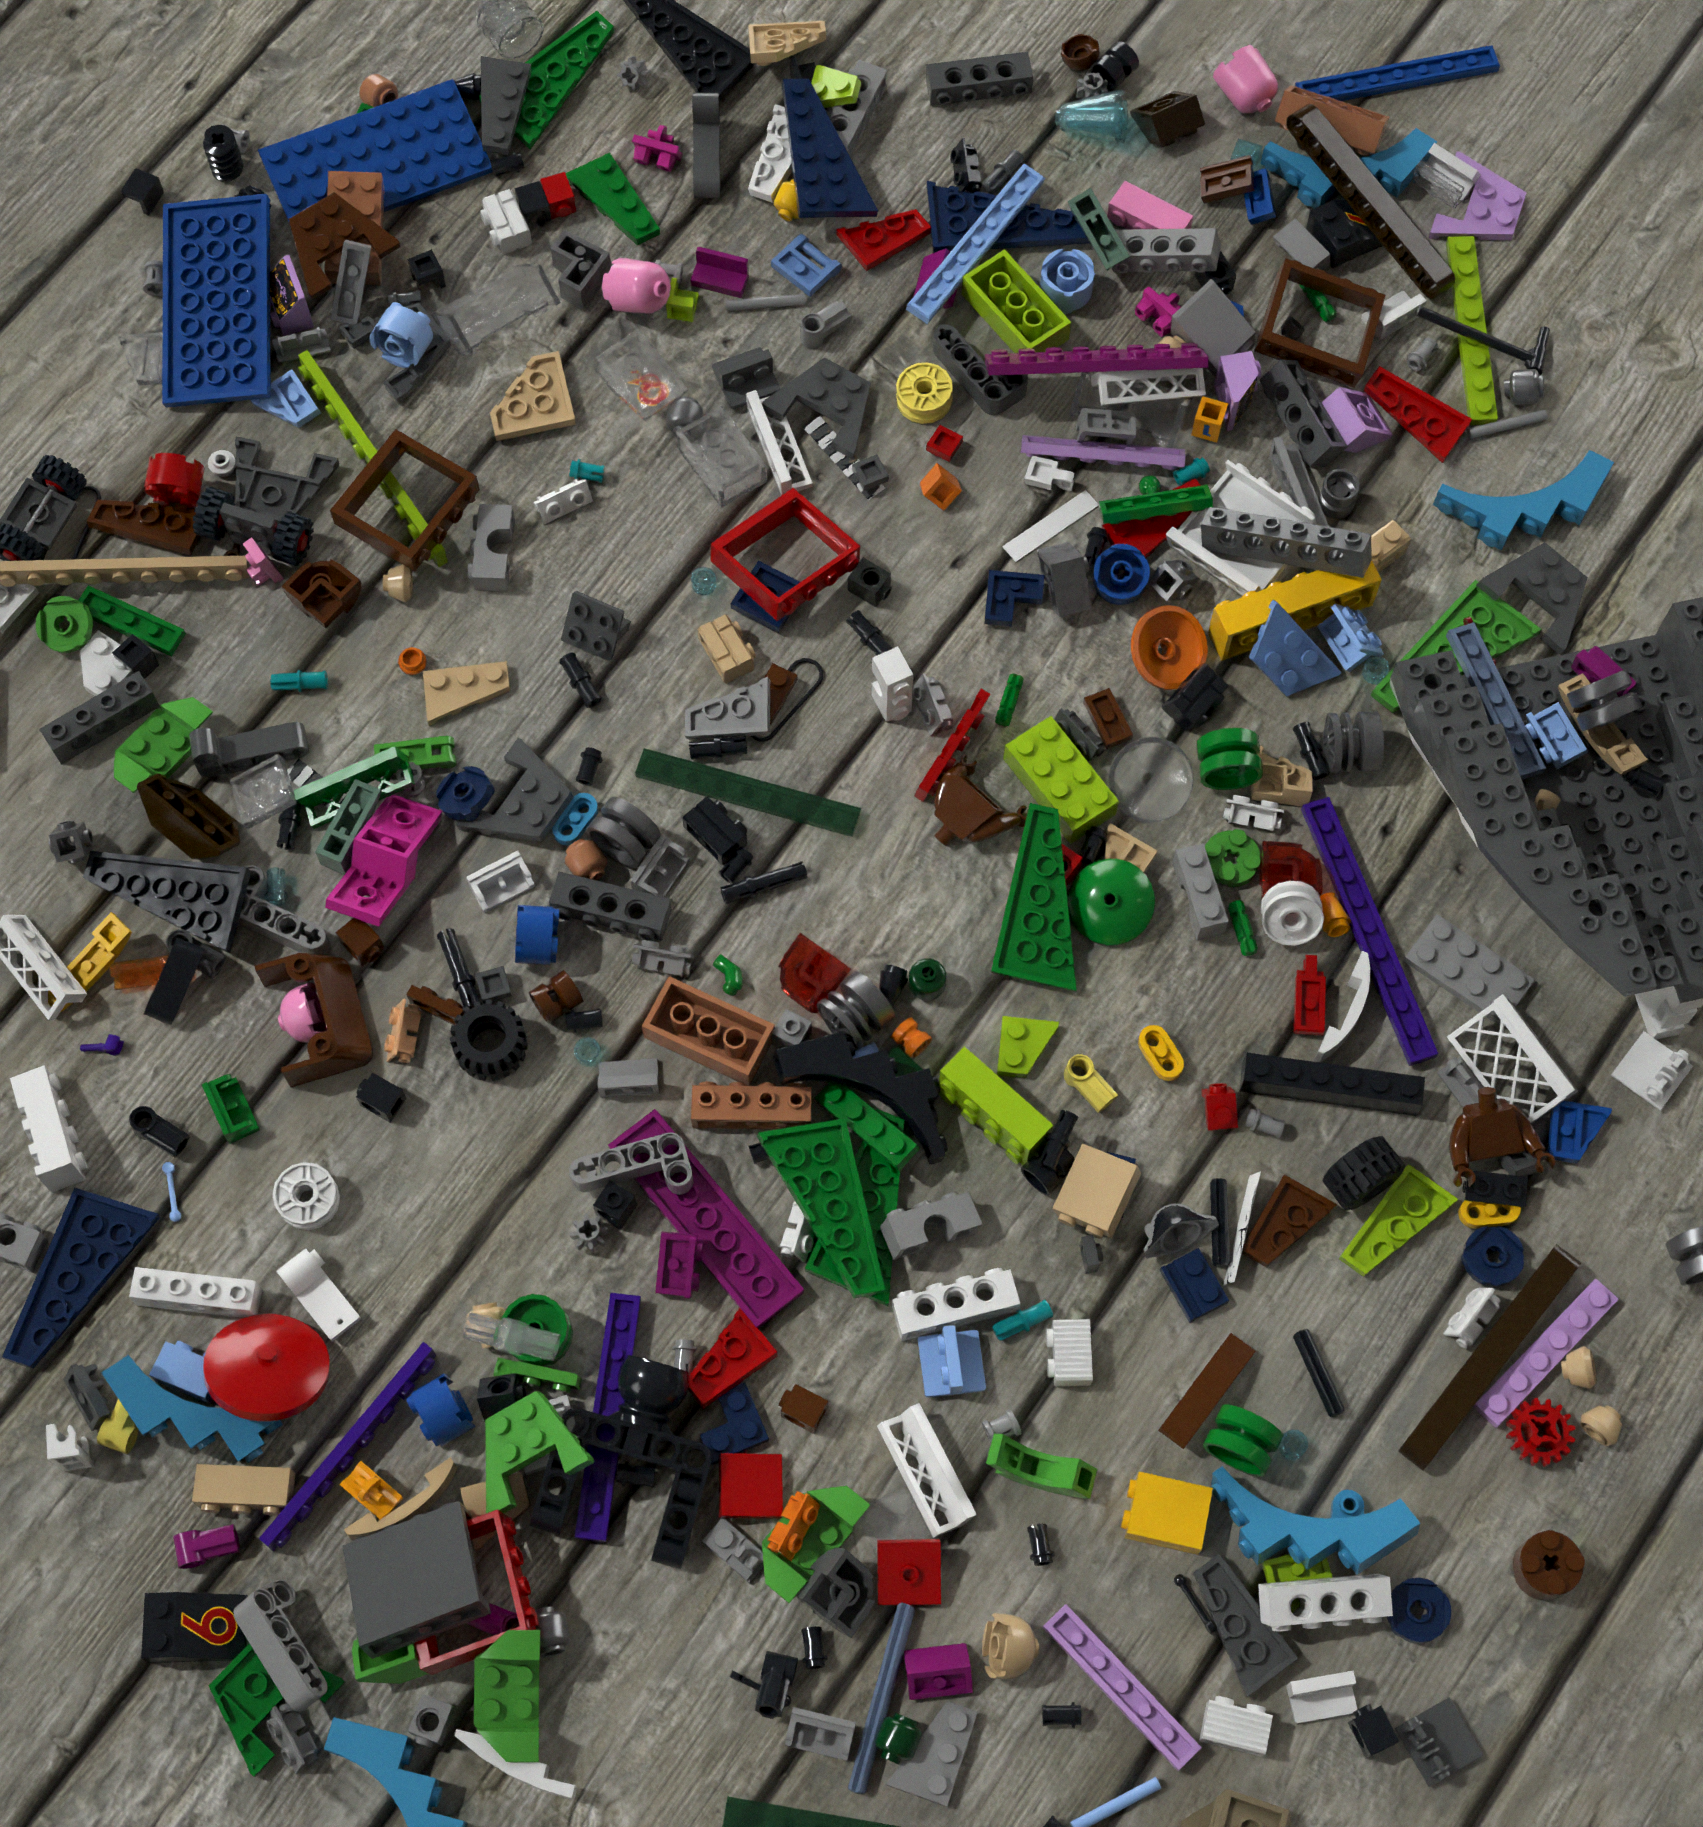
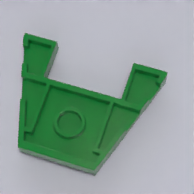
M249 1643L208 1686L225 1722L229 1726L250 1774L256 1777L276 1754L253 1731L269 1715L274 1706L277 1707L284 1698ZM319 1668L327 1682V1692L319 1699L326 1704L346 1682L342 1678Z

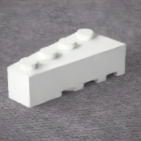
M41 1066L10 1078L18 1109L22 1116L26 1115V1119L22 1120L24 1131L29 1141L34 1142L28 1145L32 1158H34L37 1164L34 1167L36 1176L51 1193L86 1180L83 1170L87 1169V1163L82 1152L77 1153L74 1143L79 1142L73 1125L68 1126L66 1117L70 1116V1112L65 1100H60L57 1091L61 1089V1084L56 1073L51 1074L45 1066Z

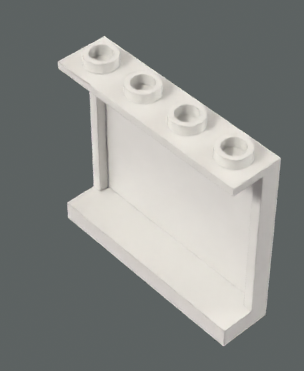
M1227 460L1225 462L1227 471L1210 490L1213 497V507L1316 524V516L1310 509L1305 506L1300 508L1293 503L1292 498L1286 493L1274 491L1265 479L1261 477L1256 479L1240 463L1235 465ZM1209 508L1199 512H1192L1178 530L1172 526L1165 534L1171 548L1242 596L1250 591L1258 592L1266 589L1287 567V564L1212 552L1202 547L1200 524Z

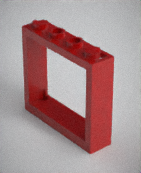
M794 488L711 543V562L776 621L785 615L792 614L802 603L812 600L822 589L832 586L842 575L853 571L860 560V545ZM795 516L839 556L780 597H777L733 557Z
M497 1509L467 1520L470 1540L497 1531L520 1625L510 1630H536L535 1626L539 1624L535 1609L530 1607L528 1595H531V1588L527 1578L522 1574L520 1565L524 1564V1559L520 1548L515 1545L513 1535H516V1527L513 1519ZM505 1632L442 1655L439 1654L435 1635L415 1642L414 1645L420 1670L434 1675L475 1660L477 1655L483 1653Z

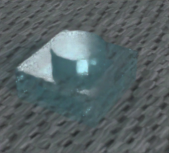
M1238 138L1230 160L1251 155L1253 160L1252 168L1255 171L1263 146Z

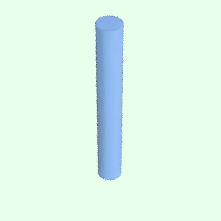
M1156 1777L1071 1821V1827H1090L1160 1790L1159 1781Z

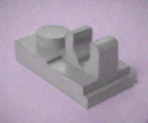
M721 1518L702 1540L706 1547L749 1584L764 1568L763 1552L725 1518Z

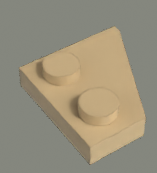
M1109 824L1106 837L1105 859H1120L1130 862L1145 873L1156 857L1157 850L1115 825Z

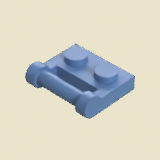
M803 234L798 235L771 260V267L809 297L831 277H835L842 268L840 262L827 257L809 243V238ZM804 251L824 268L820 269L800 252Z

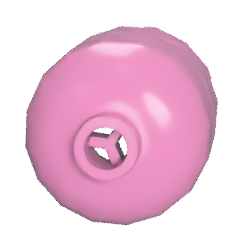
M1252 45L1242 47L1232 53L1234 59L1225 65L1224 62H1221L1214 71L1213 78L1239 112L1247 114L1257 111L1263 112L1272 105V99L1278 90V83L1260 52Z
M618 258L611 262L614 265L610 268L609 273H604L603 297L605 300H609L614 311L654 313L667 303L670 296V279L666 271L656 263Z

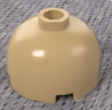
M994 1613L991 1615L995 1618L994 1621H987L983 1634L982 1656L986 1657L989 1655L990 1665L984 1666L985 1671L990 1678H1017L1027 1672L1034 1658L1038 1656L1039 1642L1035 1638L1029 1624L1022 1618L1009 1614Z

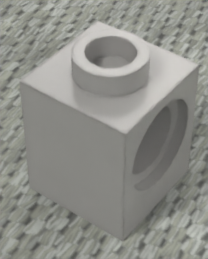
M785 1009L772 1032V1045L781 1049L808 1041L812 1035V1022Z
M422 1694L408 1732L415 1736L413 1742L427 1748H432L433 1743L442 1746L456 1708L451 1704ZM429 1715H437L439 1719L437 1728L431 1732L425 1731L423 1728L425 1718Z

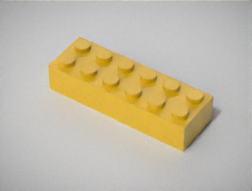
M1372 560L1363 578L1321 570L1308 574L1307 572H1302L1286 582H1274L1264 590L1258 592L1250 591L1234 601L1225 600L1214 607L1208 635L1221 661L1252 650L1253 645L1258 640V632L1261 625L1266 624L1271 611L1268 607L1272 600L1278 602L1301 629L1305 631L1318 626L1334 614L1331 606L1335 603L1345 607L1348 606L1353 610H1362L1373 606L1382 579Z

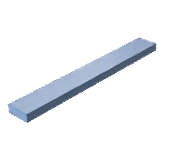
M1023 164L907 304L906 310L928 325L962 283L963 276L973 270L1041 187L1045 177L1026 164Z

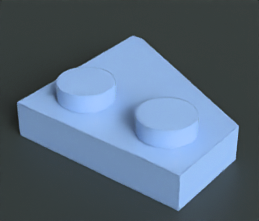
M292 369L271 383V398L251 400L255 406L298 428L321 414L319 408Z

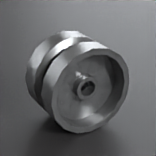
M1627 669L1567 693L1573 708H1580L1587 704L1592 706L1591 709L1580 713L1577 717L1582 731L1598 725L1600 727L1626 717L1625 714L1642 707L1637 693L1631 692L1620 697L1617 696L1616 692L1624 690L1632 684Z
M611 797L601 809L603 817H595L586 828V833L589 839L593 840L602 852L625 867L637 868L645 857L646 852L644 848H652L660 838L661 832L657 825L636 806L621 798Z
M1699 1226L1683 1232L1665 1243L1670 1258L1682 1261L1675 1269L1681 1285L1703 1282V1226Z

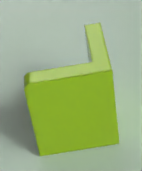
M672 278L670 296L666 303L667 318L693 322L699 293L678 289V279Z

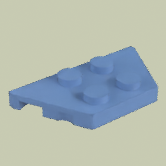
M1272 600L1268 607L1271 611L1266 624L1261 625L1258 632V640L1253 645L1249 658L1286 696L1340 675L1342 672L1281 605Z

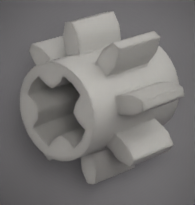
M632 56L628 58V62L623 61L619 64L622 70L617 74V77L621 78L623 87L632 85V89L635 91L639 89L640 85L648 84L646 76L651 70L647 69L645 59L636 61V57Z
M1087 72L1084 79L1077 80L1076 97L1082 98L1084 105H1098L1101 98H1107L1108 81L1103 80L1100 73Z
M585 1213L583 1220L580 1222L577 1220L573 1221L576 1231L571 1232L570 1237L573 1240L579 1239L576 1245L578 1250L586 1247L593 1253L594 1247L598 1244L605 1246L601 1235H606L608 1229L604 1226L599 1227L602 1222L600 1216L594 1220ZM586 1229H592V1237L586 1238Z

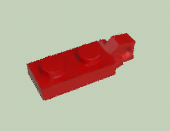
M1305 955L1303 970H1297L1293 1034L1324 1035L1326 977L1324 972L1317 971V955Z

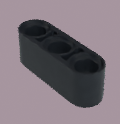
M178 937L176 938L145 1008L144 1015L172 1025L202 958L204 948Z

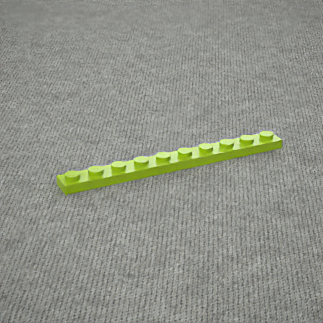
M308 350L298 355L301 366L298 367L300 374L306 382L308 380L312 382L314 386L311 388L319 401H325L327 404L325 409L330 418L338 420L340 423L338 426L345 440L351 439L354 444L352 448L358 459L364 458L368 464L377 453V450ZM390 470L382 480L381 485H379L380 490L387 500L390 498L395 503L393 508L400 520L406 519L409 524L407 526L408 531L413 539L416 540L428 524ZM437 544L434 547L429 561L433 559L438 567L448 563L442 544Z

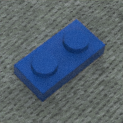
M1266 168L1254 171V191L1244 193L1247 217L1251 225L1276 217L1270 177Z

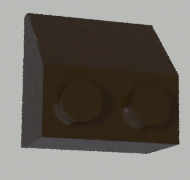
M1173 91L1130 111L1132 118L1149 143L1158 144L1160 147L1173 144L1175 138L1179 136L1193 135L1197 133V128L1205 125L1200 104L1195 94Z

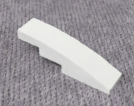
M456 1729L455 1737L483 1760L510 1777L543 1792L575 1801L578 1788L572 1784L547 1779L550 1769L547 1764L538 1762H506L482 1735Z

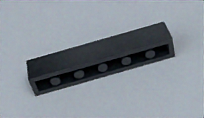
M1247 1052L1242 1063L1239 1091L1417 1116L1423 1106L1425 1077Z

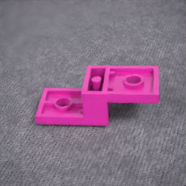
M397 795L385 798L354 838L351 867L326 898L325 908L369 924L380 926L415 879L418 851L441 821L442 811Z

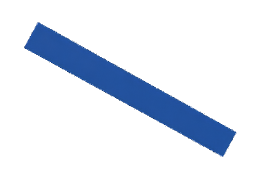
M1493 45L1296 82L1295 87L1339 101H1346L1498 72L1500 64Z

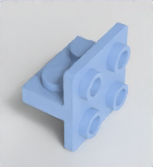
M1335 603L1331 606L1334 614L1317 626L1345 671L1351 672L1372 655L1379 658L1384 655L1380 648L1382 645L1381 640L1374 632L1369 631L1365 625L1368 621L1360 610H1353L1348 606L1345 607Z
M955 1325L943 1326L942 1334L918 1337L925 1397L985 1391L986 1383L979 1332L977 1330L956 1332Z

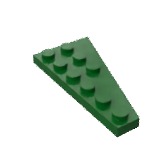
M595 11L525 62L531 64L532 72L514 135L530 150L614 33V26L598 11Z
M1030 803L991 973L1077 992L1059 812L1055 808Z
M876 1110L901 1132L904 1131L903 1119L882 1110ZM862 1141L855 1156V1162L885 1286L883 1294L866 1296V1298L889 1307L893 1258L880 1227L887 1218V1214L897 1209L900 1171ZM817 1240L805 1267V1272L848 1289L820 1241Z
M846 1119L758 1132V1140L853 1298L883 1294L885 1286Z

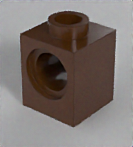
M352 918L335 932L340 943L361 966H364L367 962L375 961L384 949L381 938L366 922Z
M795 1384L792 1391L787 1389L784 1392L778 1406L782 1407V1418L814 1434L828 1409V1400Z

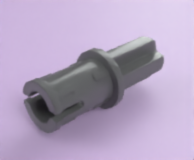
M1012 150L1001 163H997L994 166V171L983 182V188L991 194L1005 181H1009L1012 178L1013 172L1024 162L1023 155L1017 150Z

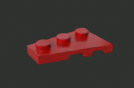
M739 1308L734 1315V1319L727 1328L723 1329L710 1351L705 1353L690 1373L688 1390L704 1409L775 1359L777 1351L758 1327L756 1328Z

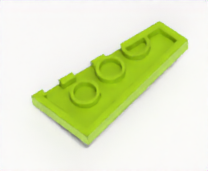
M1408 1164L1344 1250L1339 1260L1361 1276H1366L1454 1205L1458 1199Z

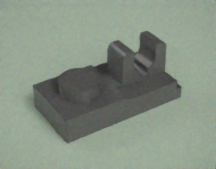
M76 1363L69 1368L64 1382L90 1430L94 1431L99 1429L110 1415L109 1403L99 1393L105 1380L99 1379L94 1381L89 1378L97 1370L95 1364L83 1367V1365L78 1366Z

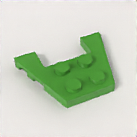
M534 1391L485 1420L486 1513L497 1509L506 1513L515 1508L517 1504L508 1476L556 1449L566 1474L573 1475L594 1463L590 1453L584 1450L576 1435L569 1431L563 1423L562 1417L544 1394L539 1391Z

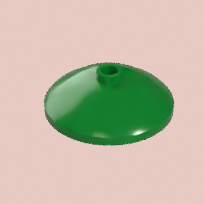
M1103 859L1088 865L1076 876L1068 895V909L1074 925L1086 938L1102 945H1121L1134 940L1148 927L1155 910V895L1149 879L1137 866L1120 859ZM1107 895L1115 896L1113 904L1107 905L1104 900Z

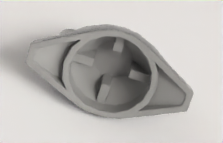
M1183 1204L1164 1206L1155 1213L1151 1223L1144 1227V1231L1149 1239L1144 1247L1146 1258L1169 1255L1191 1247L1219 1226L1216 1217L1197 1213Z

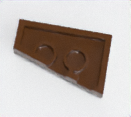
M1284 1174L1243 1245L1242 1254L1267 1268L1335 1209L1337 1204Z

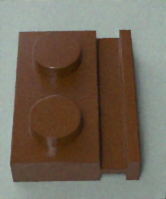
M1251 155L1200 168L1201 199L1204 204L1254 191V170L1252 168L1253 160Z

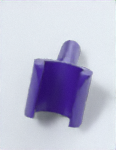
M109 1034L105 1044H81L80 1050L81 1052L104 1051L107 1054L117 1056L122 1050L124 1041L120 1040L119 1036Z

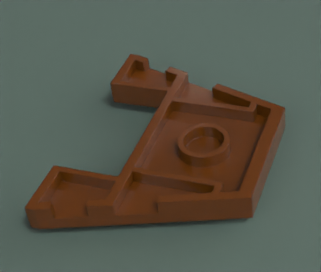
M335 192L289 218L311 300L332 288L331 282L319 264L341 252L345 240L357 242L362 238H366L380 259L400 248L398 239Z

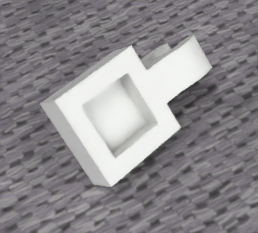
M1032 455L1024 478V484L1051 490L1052 485L1056 484L1063 490L1072 491L1075 473L1059 470L1057 461Z

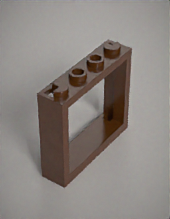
M1285 258L1277 272L1254 351L1276 360H1297L1301 368L1354 388L1363 376L1386 295L1377 292L1373 288H1366L1352 283L1348 279H1341L1328 274L1324 270L1314 269L1303 265L1299 261ZM1287 280L1370 310L1356 363L1272 332Z
M395 429L331 508L330 512L335 525L415 572L424 560H429L434 547L444 541L447 531L453 523L459 522L464 509L469 503H473L476 500L475 495L480 489L476 475ZM404 453L411 455L460 484L410 548L354 516Z

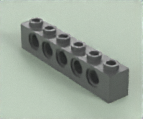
M1209 507L1200 524L1202 547L1212 552L1361 578L1364 577L1372 560L1371 534L1215 507Z

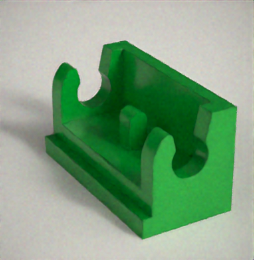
M227 1074L208 1083L201 1084L229 1144L260 1131L236 1077L232 1078L231 1074Z

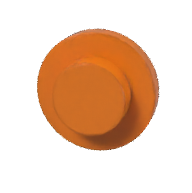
M410 647L403 650L400 654L398 664L404 673L416 675L425 669L427 659L423 651Z

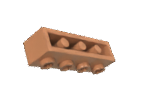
M706 1081L699 1083V1085H692V1128L782 1129L811 1124L812 1087H806L803 1083L776 1086L774 1083L764 1082L758 1086H747L743 1082L729 1083V1086H723Z

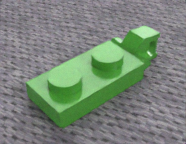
M499 1357L497 1358L493 1376L516 1373L517 1378L523 1377L522 1383L540 1387L541 1382L553 1384V1390L570 1393L571 1388L580 1390L582 1381L581 1377L575 1373Z

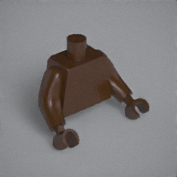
M966 754L961 756L960 763L954 765L943 775L934 800L936 809L934 815L944 823L934 836L945 846H948L956 836L963 841L973 843L985 841L1017 826L1024 827L1026 817L1022 815L1027 809L1025 805L1020 806L1016 813L1003 814L1004 811L966 777L974 774L977 765L976 760L972 764H967L968 756Z
M1484 1087L1479 1089V1103L1465 1105L1463 1113L1455 1121L1449 1140V1153L1453 1169L1458 1172L1453 1180L1454 1185L1457 1187L1462 1185L1461 1176L1467 1179L1469 1187L1476 1180L1475 1173L1468 1169L1469 1162L1523 1152L1524 1147L1532 1157L1537 1158L1535 1168L1539 1173L1544 1172V1168L1540 1163L1543 1160L1549 1162L1552 1169L1555 1166V1158L1550 1153H1544L1545 1147L1525 1114L1516 1105L1509 1104L1505 1099H1497L1495 1088Z

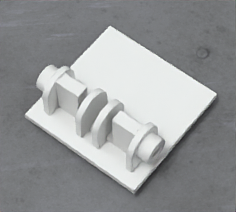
M1643 1031L1611 1076L1658 1110H1661L1692 1069L1693 1065L1689 1063V1054L1686 1051L1680 1049L1678 1052H1673Z

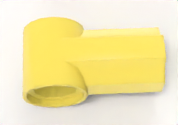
M1077 1054L1071 1057L1064 1070V1080L1069 1086L1076 1088L1097 1113L1103 1111L1118 1097V1094L1094 1069L1093 1062L1088 1056ZM1079 1066L1083 1068L1086 1075H1075L1072 1067Z
M118 1399L111 1417L106 1418L100 1427L97 1444L128 1454L133 1449L137 1440L138 1428Z

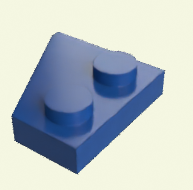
M1563 1101L1551 1109L1547 1153L1553 1155L1557 1161L1577 1164L1611 1114L1612 1108Z

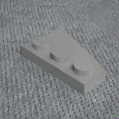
M768 677L758 680L759 683L745 688L743 686L735 689L734 693L721 698L715 697L685 709V737L687 739L769 735L771 680Z
M947 1701L923 1733L914 1757L911 1760H903L886 1783V1786L947 1807L978 1712Z

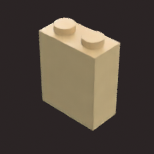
M1082 1143L1053 1206V1210L1059 1216L1058 1220L1070 1227H1074L1075 1224L1081 1225L1086 1228L1085 1232L1096 1238L1102 1239L1103 1235L1112 1238L1141 1172L1135 1164Z

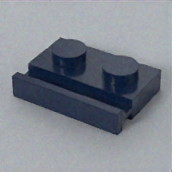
M1199 1248L1160 1268L1163 1278L1189 1323L1229 1302L1228 1297Z

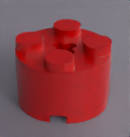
M157 453L155 459L152 456L149 457L144 492L154 498L153 503H159L162 507H168L170 503L187 505L188 508H195L201 493L205 470L203 464L195 459L193 464L186 462V456L180 454Z

